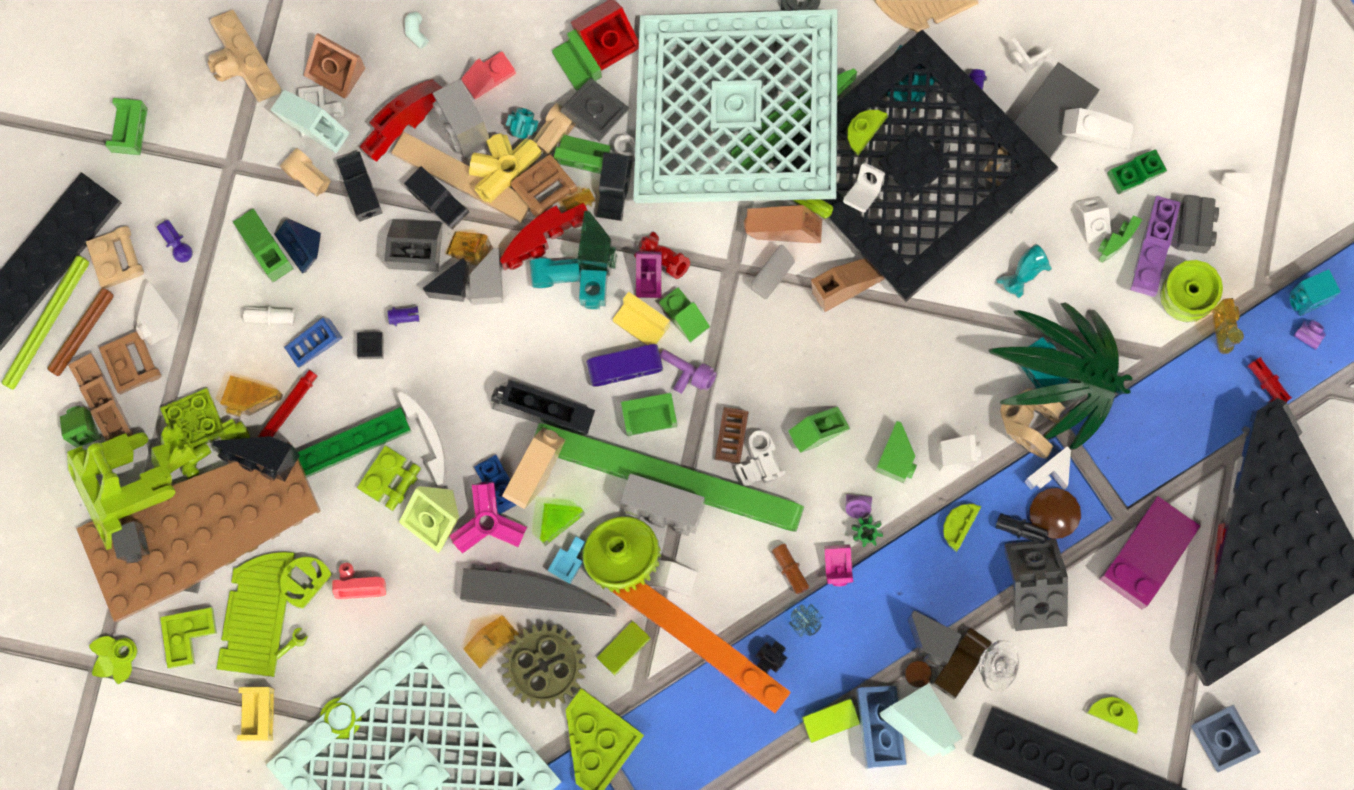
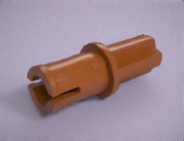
M786 543L774 548L771 552L782 569L781 574L787 577L794 592L801 594L807 591L809 585L799 569L800 564L795 562Z

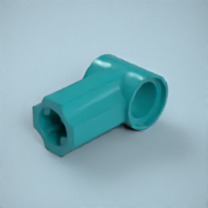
M548 258L531 260V286L533 288H549L558 283L580 282L579 259L552 261Z

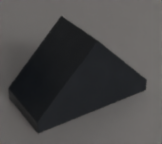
M462 258L423 287L426 295L434 299L464 302L465 284L467 283L469 271L465 259Z

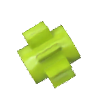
M232 418L222 423L224 429L219 432L221 440L251 438L243 421L236 423Z

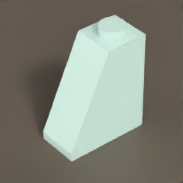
M283 90L271 108V111L285 123L334 153L338 152L350 134L322 108L286 90Z
M929 684L879 713L882 719L930 757L939 752L942 756L956 749L954 743L962 739Z

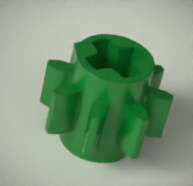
M872 514L865 519L859 515L858 525L852 524L851 526L852 530L858 531V533L854 534L853 540L860 539L863 547L871 542L876 546L877 536L883 537V532L877 530L882 525L881 520L874 522ZM863 527L872 528V534L863 533Z

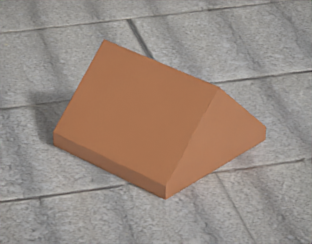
M317 33L303 76L346 99L364 72L365 66L359 55Z

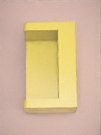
M238 687V693L242 694L241 735H237V741H273L274 689L271 687Z

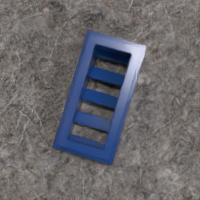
M323 317L284 348L296 366L300 368L335 345L343 337L329 318ZM322 329L326 330V332L330 336L329 338L326 337ZM317 334V336L322 342L320 345L318 344L313 335ZM304 341H309V343L313 347L312 351H310V349ZM298 345L305 353V356L303 358L296 349Z

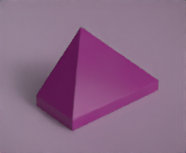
M636 251V297L661 298L662 252Z

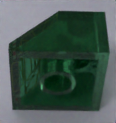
M584 211L577 257L580 272L581 270L606 271L607 276H610L611 269H616V247L612 246L611 238L591 212Z

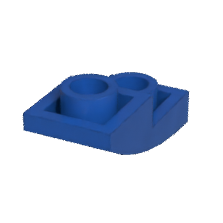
M497 455L474 466L482 482H494L499 514L516 506L515 503L502 497L510 479Z

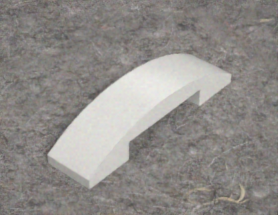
M403 392L397 393L408 419L412 421L419 418L437 457L427 463L438 487L443 489L446 487L447 462L440 436L423 409Z

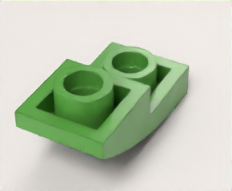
M1133 215L1129 222L1124 220L1118 234L1113 232L1109 239L1104 237L1098 249V252L1102 253L1098 261L1103 263L1117 254L1131 239L1142 219Z

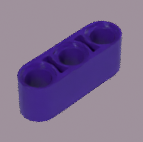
M657 344L597 356L586 361L591 386L593 387L613 384L663 371Z

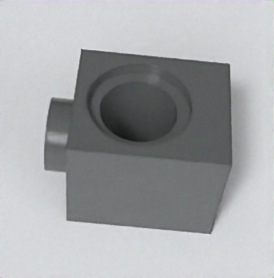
M133 521L121 525L122 530L112 533L117 559L126 561L128 564L141 561L142 556L150 554L143 524Z

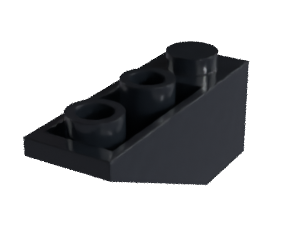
M271 436L218 440L212 444L219 453L217 456L228 463L232 461L238 462L243 469L253 472L254 469L260 471L262 476L272 481H275L277 478L285 482L300 456L291 444Z

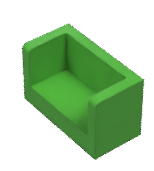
M113 98L112 104L117 108L112 141H106L105 146L111 153L141 155L148 108L141 100Z
M671 393L621 402L627 436L677 427Z

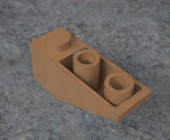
M864 258L834 267L811 280L812 293L824 312H827L884 279Z

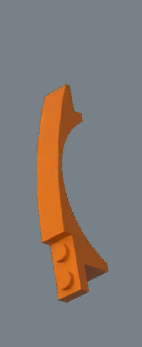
M640 582L635 585L636 590L630 587L629 592L625 589H620V593H617L616 590L612 592L632 609L654 622L699 655L753 700L756 699L774 714L791 692L647 584L642 585Z

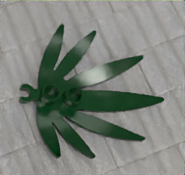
M1066 302L1060 303L1093 351L1080 338L1061 325L1030 312L1015 310L1014 314L1081 358L1065 352L1038 347H999L989 349V353L1012 363L1041 373L1066 378L1072 382L1029 390L1000 401V404L1042 405L1067 401L1088 394L1085 400L1067 412L1042 435L1045 439L1059 435L1088 416L1069 447L1070 450H1075L1090 439L1103 424L1112 407L1115 392L1120 395L1131 393V390L1124 387V381H1132L1133 377L1128 374L1117 375L1119 354L1116 341L1106 322L1095 310H1089L1088 312L1096 331L1088 320L1074 307Z

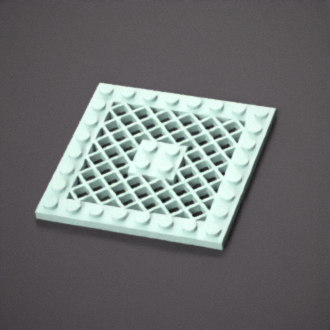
M838 10L640 16L634 202L836 199ZM783 38H792V39H790L788 42H786ZM735 39H742L738 44L733 41ZM758 39L766 40L763 43H761ZM708 40L717 41L712 45ZM801 40L807 47L799 54L793 46ZM684 41L692 42L689 45H687ZM777 41L782 48L774 54L768 47ZM727 42L733 49L724 56L718 49ZM752 42L758 48L749 55L743 48ZM702 43L708 50L699 56L693 50ZM678 44L684 50L674 57L669 51ZM787 52L795 57L788 65L780 60ZM811 52L812 64L805 59ZM739 53L745 60L736 67L730 60ZM762 53L770 58L763 66L755 60ZM715 54L720 61L711 67L705 61ZM690 55L696 61L686 68L681 62ZM666 56L671 62L664 67V59ZM776 63L782 70L773 77L767 70ZM799 63L807 68L800 76L792 71ZM751 64L757 71L749 78L742 71ZM727 65L732 72L726 78H723L717 72ZM677 66L683 73L674 80L669 73ZM702 66L708 72L698 79L693 72ZM788 74L794 82L785 88L780 81ZM811 74L812 88L805 82ZM762 75L770 81L763 88L762 80H758ZM737 76H739V77L742 79V81H733V80H734ZM689 77L695 84L686 91L680 85ZM714 77L718 81H712L711 91L705 84ZM664 78L670 83V85L665 90ZM774 86L782 92L775 100L767 95ZM799 86L807 91L800 99L792 94ZM701 88L707 95L698 102L692 96ZM677 89L682 96L673 103L668 96ZM762 98L769 104L763 111ZM786 98H789L794 105L785 111L779 104ZM810 98L811 110L804 105ZM688 100L694 107L685 114L680 107ZM663 101L669 106V108L664 113ZM710 101L711 113L704 108ZM800 108L806 116L798 123L791 116ZM775 109L782 116L772 123L767 116ZM700 111L707 118L697 125L692 118ZM676 112L681 119L673 126L667 119ZM788 121L794 128L785 135L779 127ZM810 121L811 134L804 128ZM763 122L769 128L760 136L755 130H762ZM688 123L694 130L684 137L679 130ZM662 124L669 129L663 136ZM710 124L711 131H716L711 137L704 131ZM730 131H740V132L735 136V135H734L733 133H731ZM798 132L806 137L799 146L791 140ZM748 133L756 139L749 147L741 142ZM775 133L781 140L772 147L766 139ZM700 134L706 141L697 149L691 141ZM725 134L731 141L722 148L716 141ZM675 135L681 142L672 149L666 142ZM762 144L768 152L760 159L753 152ZM785 144H788L794 151L784 158L778 151ZM810 144L811 158L804 152ZM737 145L743 152L734 159L728 152ZM687 146L693 153L684 161L678 153ZM710 146H713L718 153L709 160L703 153ZM663 147L668 152V154L661 160V152ZM800 155L806 163L799 169H796L791 162ZM749 156L755 164L747 171L740 164ZM775 156L781 163L772 170L765 163ZM699 157L705 165L696 172L690 165ZM724 157L731 164L721 171L715 164ZM674 158L681 165L671 172L665 166ZM786 167L791 171L780 173ZM735 168H736L739 172H741V174H730V173H731ZM760 168H762L766 173H756V172H757ZM710 169H712L716 174H706V173H707ZM687 170L691 175H680V174H681L683 171Z
M426 625L337 702L346 703L351 706L355 712L356 720L370 710L369 722L355 721L354 726H369L368 741L355 740L354 726L350 730L349 740L335 739L340 734L332 733L331 727L336 730H343L351 723L352 711L350 707L341 705L330 712L328 717L329 724L324 722V713L266 764L286 790H323L315 779L327 780V790H332L333 780L346 781L345 790H351V781L364 782V790H369L370 782L383 783L382 790H388V786L392 790H436L437 788L438 790H443V787H457V790H462V788H475V790H554L562 783ZM422 663H424V665H425L428 669H416V668H418ZM415 673L428 674L427 688L414 687ZM410 675L409 687L397 686ZM433 675L445 689L432 688ZM395 691H409L408 705H394ZM390 692L389 704H377ZM414 692H427L426 706H413ZM432 693H445L444 707H431ZM450 695L462 708H449ZM376 708L389 709L388 723L375 722ZM394 709L407 710L406 724L393 723ZM412 710L425 711L424 725L411 724ZM430 711L444 712L443 726L430 725ZM449 712L462 713L461 727L448 726ZM467 714L479 728L466 727ZM374 727H387L386 742L373 741ZM392 728H406L405 743L391 742ZM411 729H424L423 742L418 736H415L410 741ZM429 730H442L441 745L428 744ZM447 731H461L460 746L446 745ZM466 732H479L478 747L465 746ZM484 734L496 748L483 747ZM336 743L349 744L348 758H335ZM354 744L367 745L366 759H353ZM330 745L329 757H317ZM373 745L386 746L385 760H371ZM391 746L403 747L390 759ZM428 748L441 749L440 762ZM446 749L460 750L458 765L445 764ZM464 750L478 751L477 766L463 765ZM483 751L496 752L495 767L482 766ZM501 753L514 768L500 767ZM316 761H329L328 776L315 775ZM334 762H347L346 777L333 776ZM309 763H310V772H308V771L304 768V767H306ZM353 763H366L365 778L352 777ZM371 764H384L377 770L382 779L370 778ZM445 768L458 769L457 783H444L451 777ZM463 769L477 770L476 784H462ZM481 770L495 771L494 785H480ZM500 771L514 772L513 787L499 786ZM519 773L524 780L517 786Z

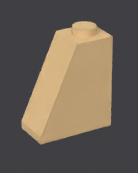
M543 427L532 439L502 497L525 509L545 487L565 439L558 436L556 432Z

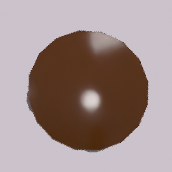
M1051 488L1040 492L1034 498L1030 507V520L1032 524L1047 529L1048 538L1059 539L1071 535L1078 527L1081 519V509L1076 498L1068 491L1060 488Z

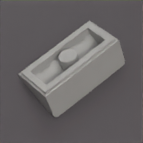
M784 245L778 246L751 282V290L763 299H768L795 263L794 258Z

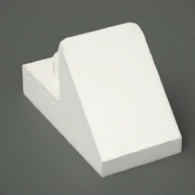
M1067 446L1027 478L1025 484L1030 490L1036 486L1039 489L1052 480L1049 475H1052L1064 490L1068 487L1071 454L1069 447Z

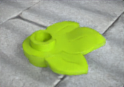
M104 636L94 640L89 645L90 650L99 656L92 670L93 676L105 678L113 675L117 684L123 683L130 677L132 661L136 658L138 652L134 641L128 638L115 640L110 636ZM123 647H128L129 653L126 656L121 654Z

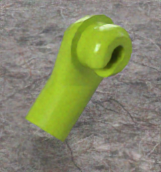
M206 443L194 449L197 455L196 459L190 460L182 466V474L186 475L187 479L199 475V470L196 468L197 463L212 453Z

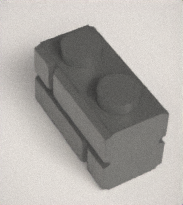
M1185 195L1181 201L1177 250L1205 254L1210 250L1211 246H1215L1217 232L1213 231V222H1217L1219 217V207H1215L1216 199Z

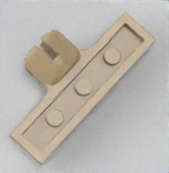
M234 10L211 18V25L225 46L224 49L214 52L208 57L211 73L217 72L214 75L215 79L223 82L235 76H242L258 103L280 94L281 88Z

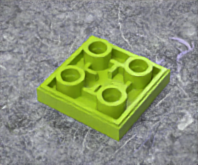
M208 388L160 408L167 426L172 429L173 425L178 423L182 431L185 432L193 449L203 443L207 444L220 438L219 432L224 429L222 426L223 422Z

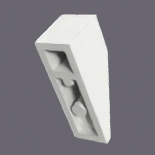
M1087 109L1065 110L1061 135L1130 149L1134 124Z

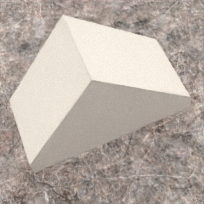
M658 560L659 567H655L656 572L652 571L649 574L651 580L644 579L645 584L648 586L691 597L697 571L671 561Z

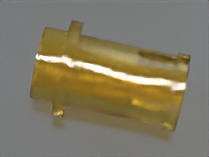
M582 188L581 192L566 200H562L567 211L582 203L585 206L590 205L591 207L593 206L592 203L596 201L590 188L585 190Z

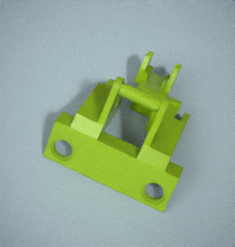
M175 423L172 429L166 426L161 433L162 445L152 448L151 462L155 468L139 474L138 481L120 487L119 478L116 473L112 472V469L133 462V450L144 446L149 440L146 433L141 432L129 437L125 433L103 443H94L86 450L80 446L67 451V470L106 550L112 548V533L122 530L118 519L172 498L175 495V489L171 486L172 476L170 473L190 460L197 458L185 432L182 431L178 423ZM99 474L103 476L101 486L96 478Z

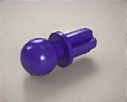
M170 220L160 223L157 229L167 242L166 247H173L172 254L174 259L180 263L188 262L192 258L193 251L188 244L180 241L184 236L178 234Z

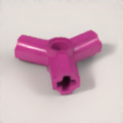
M494 482L472 484L475 517L449 535L454 545L463 554L487 535L519 547L527 526L498 514ZM491 516L494 520V526L484 527L481 524V517Z

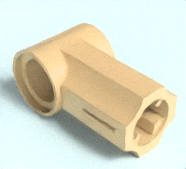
M558 103L551 108L546 116L545 124L533 139L541 152L547 155L552 153L563 136L568 135L576 125V123L560 112L563 106Z
M298 148L279 165L294 181L298 180L316 197L323 194L331 183L330 179L317 169L313 162Z

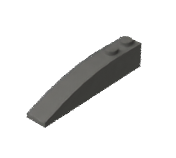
M471 565L470 569H463L460 594L462 602L617 617L616 609L589 595L541 578L511 573L512 569L496 567V571H487L486 566Z

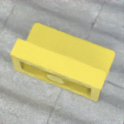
M630 292L623 298V306L613 318V322L645 345L657 344L670 327V320Z

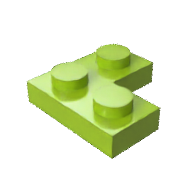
M213 608L160 617L167 668L173 669L195 664L192 639L217 634Z

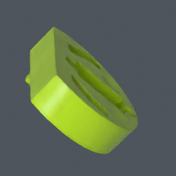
M297 558L290 562L282 572L280 578L282 594L292 606L305 609L332 575L328 567L316 558ZM314 561L321 569L322 575L320 578H317L316 570L312 566ZM297 567L313 580L311 582L314 586L313 589L307 587L304 590L289 577L290 572L288 568L295 569ZM290 592L294 595H304L302 599H292L286 594Z

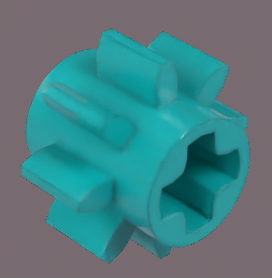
M517 108L516 112L512 111L511 114H508L506 126L511 127L510 133L513 136L525 139L528 135L532 136L533 132H536L539 121L534 120V113L531 110Z

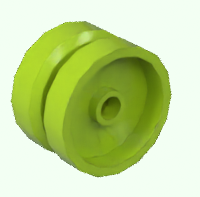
M1199 260L1184 261L1177 265L1162 283L1160 291L1161 304L1165 311L1174 319L1186 323L1197 322L1205 318L1221 300L1223 293L1222 279L1217 270L1206 262Z

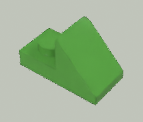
M679 287L659 302V306L690 343L710 328L694 302L691 303Z

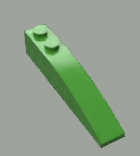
M854 68L837 75V98L856 80L857 71ZM807 91L799 94L796 98L800 99ZM811 98L804 104L810 110ZM790 100L782 108L787 111L794 103ZM799 108L791 117L799 123L806 114ZM775 111L768 119L774 123L782 115ZM788 121L779 127L785 135L794 128ZM811 121L804 128H807L811 124ZM762 122V130L755 131L761 136L769 127ZM798 132L791 140L793 141L800 134V132ZM748 133L749 135L743 141L741 140L747 147L756 140L750 133ZM775 133L766 139L772 147L781 140ZM761 144L753 153L761 159L768 150ZM785 144L778 152H780L788 144ZM736 145L730 150V155L736 159L743 150ZM748 156L740 165L748 171L755 162ZM773 157L765 164L768 165L773 160ZM760 168L756 173H760L763 169Z

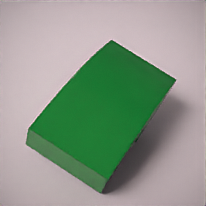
M1155 149L1135 157L1128 163L1110 169L1107 174L1119 195L1166 173L1167 169Z

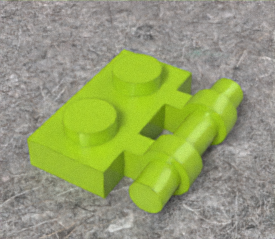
M385 445L357 489L379 503L384 495H387L390 498L385 507L394 511L398 503L401 504L405 499L404 494L410 485H414L418 478L416 476L421 468L413 463L408 471L404 470L403 467L408 460ZM400 476L403 479L394 491L390 486L396 477Z

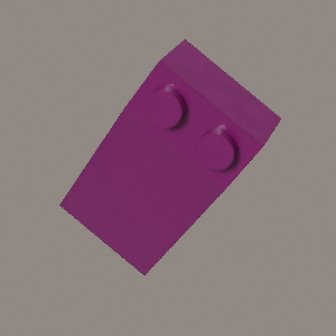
M1157 496L1099 580L1141 610L1146 608L1201 526Z

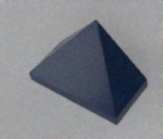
M287 219L275 233V236L303 274L308 271L318 257L321 233L296 221Z

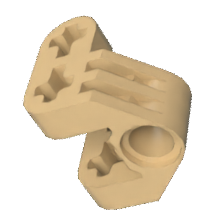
M1028 388V389H1026V390H1024V391H1022V392H1020V393H1023V392H1026V391H1029V390H1033V389ZM1060 402L1042 405H1001L1000 412L1007 434L1032 454L1047 459L1053 448L1052 444L1039 432L1029 427L1034 417V410L1039 411L1045 418L1054 423L1069 411Z

